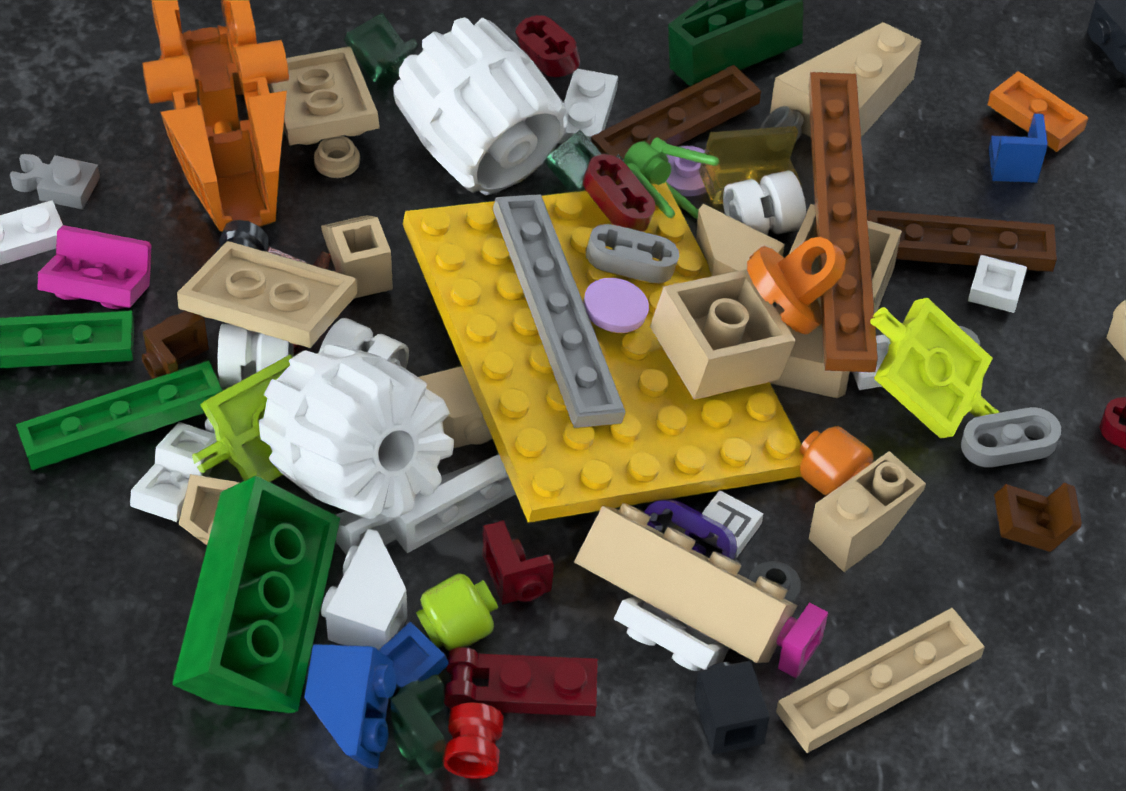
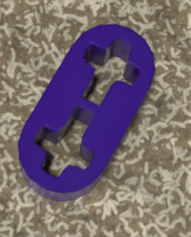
M662 500L652 503L644 511V513L651 517L647 525L660 532L662 531V525L656 521L657 516L669 514L672 511L674 513L672 522L685 529V535L694 539L695 535L706 539L713 538L716 534L718 536L716 545L723 549L722 555L732 560L735 558L737 541L732 531L691 507L675 500ZM695 542L692 549L705 556L707 549Z

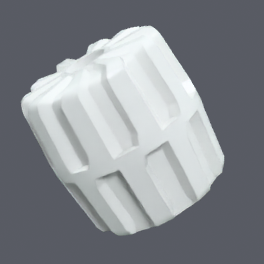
M465 17L454 20L451 31L443 35L436 31L432 32L422 41L423 51L419 55H409L404 60L399 69V77L401 79L397 80L393 87L395 103L426 149L462 186L472 193L480 191L484 195L496 194L528 178L553 154L558 142L565 134L567 128V120L564 116L566 113L565 105L529 56L489 20L481 18L475 25Z
M326 345L321 353L316 354L306 350L302 351L289 360L290 366L277 380L271 379L264 393V396L267 397L264 418L259 420L260 438L270 445L273 451L269 457L270 462L283 475L314 498L368 519L375 518L379 514L394 518L412 511L417 494L421 493L425 496H430L442 482L437 467L441 459L448 458L453 454L454 439L444 434L443 421L449 416L450 412L442 398L426 389L427 383L405 368L375 354L346 346Z

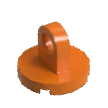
M814 237L803 242L785 258L767 246H762L749 257L747 271L753 284L766 302L768 301L770 305L774 302L780 304L785 310L780 314L781 320L796 332L806 335L822 324L821 306L817 298L834 286L845 270L846 259L844 253L836 244L823 237ZM822 253H826L827 261L820 272L812 274L811 268L814 260Z

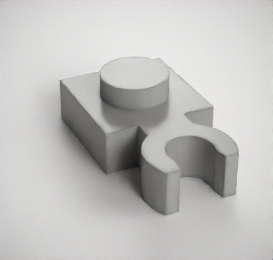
M21 154L19 158L21 169L27 173L12 171L10 174L12 187L20 192L37 190L39 200L41 201L53 200L54 204L81 210L84 209L100 179L97 164L56 155L49 165L42 163L40 158L35 155Z

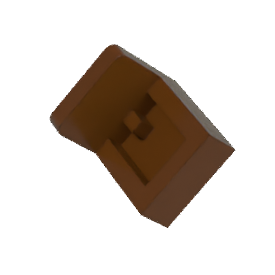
M184 311L178 315H172L162 323L143 332L146 353L142 354V361L152 379L178 371V365L209 350L205 318L192 312Z
M1063 483L1048 497L1008 484L1004 485L994 494L1000 534L1003 538L1051 552L1082 525L1076 489L1073 485Z

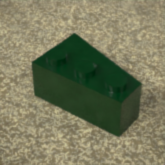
M803 0L698 1L668 24L670 69L691 87L732 65H735L739 70H743L748 66L803 44Z

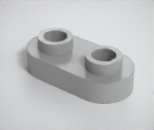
M1036 407L978 416L970 420L965 426L961 440V449L969 461L981 467H997L1042 459L1050 456L1056 450L1061 435V425L1052 413ZM1027 437H1033L1037 440H1030Z

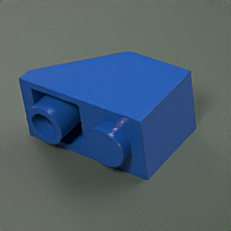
M313 644L304 696L305 700L347 756L367 768L378 769L380 752L384 751L388 742V725L385 720L388 699L393 696L396 689L397 677L394 661L373 646Z

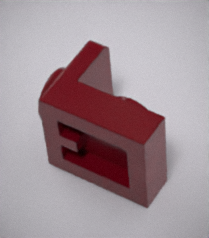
M504 520L484 525L482 555L502 605L518 600L523 602L532 601L552 590L554 564L550 555L526 560L520 540L518 538L511 539Z

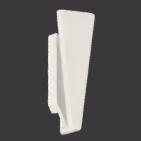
M498 454L442 475V482L435 492L430 496H425L421 493L417 494L412 511L401 516L390 518L379 514L375 518L368 519L349 511L336 514V516L341 518L336 542L347 555L351 546L359 547L369 528L378 531L384 545L396 539L406 553H409L512 497L516 493Z

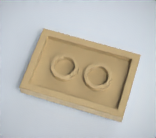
M351 46L286 58L289 81L268 84L271 93L287 91L283 128L289 146L295 144L310 145L319 142L321 139L342 135L358 136L369 130L380 129L377 109Z
M227 241L177 292L178 307L206 318L215 319L249 331L282 339L292 344L311 348L357 295V278Z

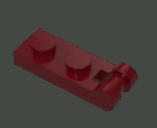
M465 647L454 648L448 652L447 660L449 663L446 669L451 675V682L446 684L444 703L448 708L453 709L457 705L472 702L492 706L503 713L596 716L598 659L478 654L475 650ZM473 678L489 679L488 687L476 686L472 683Z

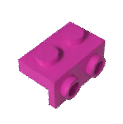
M63 225L57 230L56 255L38 272V290L55 293V296L65 300L82 298L100 302L106 308H130L150 286L151 243Z

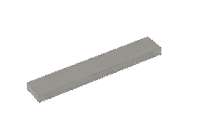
M541 194L496 197L493 206L495 217L573 427L621 424L625 415V409Z

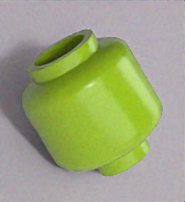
M458 573L425 591L420 598L422 609L415 613L432 643L437 648L444 646L446 650L450 651L459 647L467 648L490 635L494 629V622L490 613L499 607L484 580L474 585L468 576Z

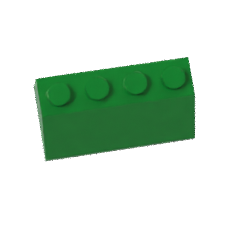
M258 476L251 477L221 491L172 685L217 705L284 713L297 712L341 518Z

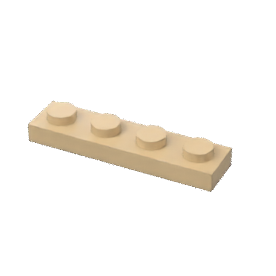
M950 608L779 700L776 713L806 753L980 659L985 646L956 611Z

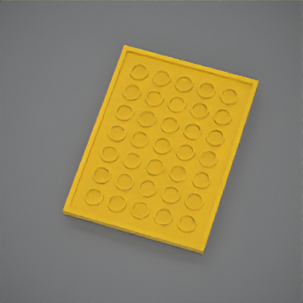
M666 182L660 185H652L668 202L675 215L672 218H668L655 205L656 209L647 230L644 231L645 233L669 239L679 250V259L672 278L663 283H650L605 272L589 263L585 251L592 230L598 225L613 224L586 191L542 196L582 301L588 286L603 278L626 280L637 286L647 297L649 310L646 320L641 327L634 331L626 333L610 332L598 327L590 320L625 409V415L621 424L573 427L493 211L495 201L405 211L402 225L528 523L600 511L602 506L619 508L622 503L637 505L801 477L800 464L803 455L799 452L802 444L770 382L694 400L650 328L664 286L712 277L708 263ZM605 246V248H607V249H610V250L613 249V248H611V247Z

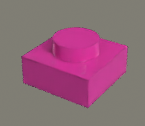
M809 602L798 619L791 616L786 621L776 642L778 646L782 647L778 665L779 670L797 679L822 642L828 616L827 611Z

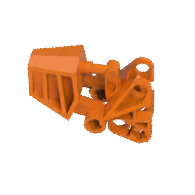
M151 0L161 56L159 60L142 63L150 104L166 101L174 103L175 109L162 111L161 116L168 138L188 183L219 231H223L227 223L235 220L249 221L259 227L276 222L279 167L287 91L270 93L268 84L289 81L287 59L282 40L257 44L249 0H221L222 14L226 26L217 25V27L188 30L183 34L178 1ZM235 94L244 95L249 120L239 121Z

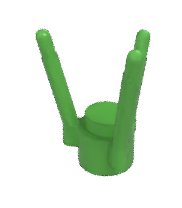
M658 137L652 141L651 145L645 141L637 142L628 150L623 162L650 193L655 201V205L668 218L674 217L675 212L652 185L665 183L670 176L671 164L666 155L712 166L719 164V159L715 156L670 145ZM667 183L677 205L687 211L692 217L698 219L699 209Z

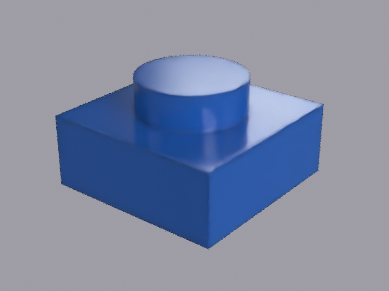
M411 621L379 649L380 652L394 661L397 677L396 688L408 700L414 697L444 670L449 663L446 656Z

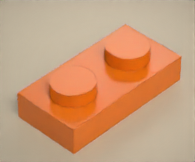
M1019 71L990 92L987 104L1028 133L1033 114H1043L1048 146L1056 152L1082 133L1088 120L1087 116Z

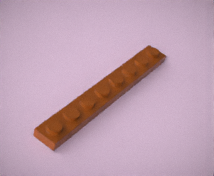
M810 72L808 87L817 237H823L836 244L843 251L846 259L845 270L841 278L834 286L820 296L825 371L875 372L878 355L876 328L870 323V320L874 318V302L856 73ZM826 253L818 256L819 272L826 264Z

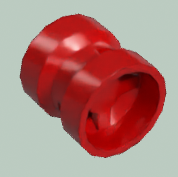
M471 702L457 705L450 711L448 732L452 735V740L446 744L444 753V766L448 771L464 778L473 779L487 778L498 771L500 750L496 746V742L502 737L504 716L499 710L483 703Z

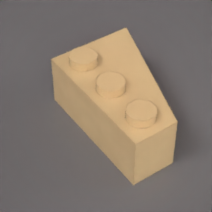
M882 22L775 77L770 114L782 106H788L791 110L799 111L804 117L801 127L802 133L811 137L808 87L810 72L856 73L862 137L914 79L921 40Z

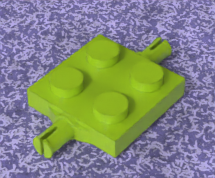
M291 354L200 404L215 430L217 442L192 454L194 464L213 455L212 458L197 466L201 473H205L207 470L228 459L237 468L244 481L258 476L271 482L283 475L270 462L269 457L273 451L270 445L260 438L259 420L264 418L267 397L264 396V393L271 379L277 380L290 366L289 360L293 358Z

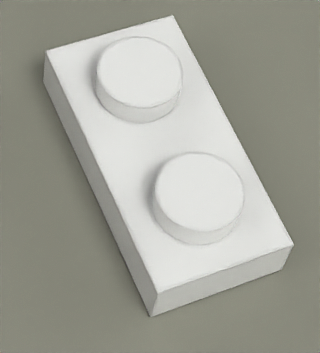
M577 69L573 72L563 103L566 108L564 116L567 120V128L558 143L590 149L591 136L605 130L617 91L618 76Z
M53 200L0 215V265L56 249L57 230L63 224Z
M636 596L622 600L614 617V620L628 627L627 634L633 639L651 646L656 645V643L673 652L672 659L676 663L693 671L707 670L710 666L723 662L729 650V647Z

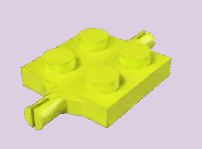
M929 298L915 300L903 323L898 321L885 307L875 312L874 318L870 320V323L890 339L888 352L874 379L940 439L953 437L963 417L968 412L974 417L999 413L997 409L981 396L983 377L993 358Z

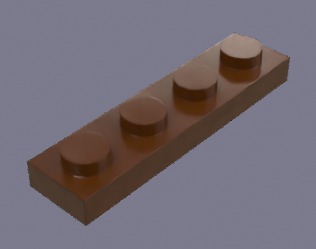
M732 65L591 136L590 149L596 155H613L624 161L628 150L640 141H645L651 145L652 141L658 137L667 144L678 146L760 104L761 90L735 65Z
M868 210L867 213L868 221L902 230L896 259L978 266L980 256L984 255L1026 266V270L1054 271L1057 260L1055 224Z

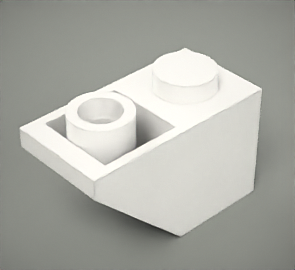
M368 528L359 547L353 545L349 549L343 565L344 576L338 588L331 586L327 591L322 604L321 615L326 618L328 640L346 646H373L379 650L403 628L407 620V596L405 585L378 531Z

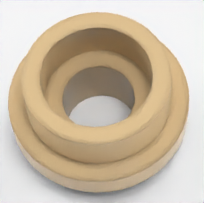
M345 136L323 139L316 149L314 164L321 174L331 178H342L351 175L358 169L360 153L356 146H354V143Z

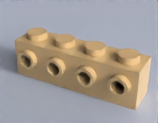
M622 503L620 509L606 506L601 507L574 563L756 663L770 661L777 647L776 642L781 629L786 621L793 616L797 605L784 599L788 592L787 589L762 576H759L756 583L738 574L741 568L739 563L718 552L713 551L710 558L692 549L696 541L680 531L667 527L665 533H661L647 525L651 518L648 514L631 505Z

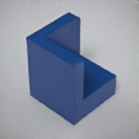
M1033 114L1027 137L991 136L988 149L992 181L1038 182L1048 146L1043 114Z

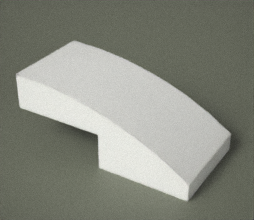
M179 422L156 446L155 464L131 489L130 506L177 522L181 516L190 474L208 477L212 470L211 468L205 473H201L197 466L212 458L213 455L194 464L192 454L217 442L215 434Z

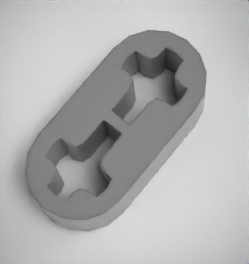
M611 224L598 225L592 230L585 251L587 260L597 269L650 283H663L671 279L679 259V250L669 239ZM605 246L611 247V248H613V249H612V250L607 249V248H605Z

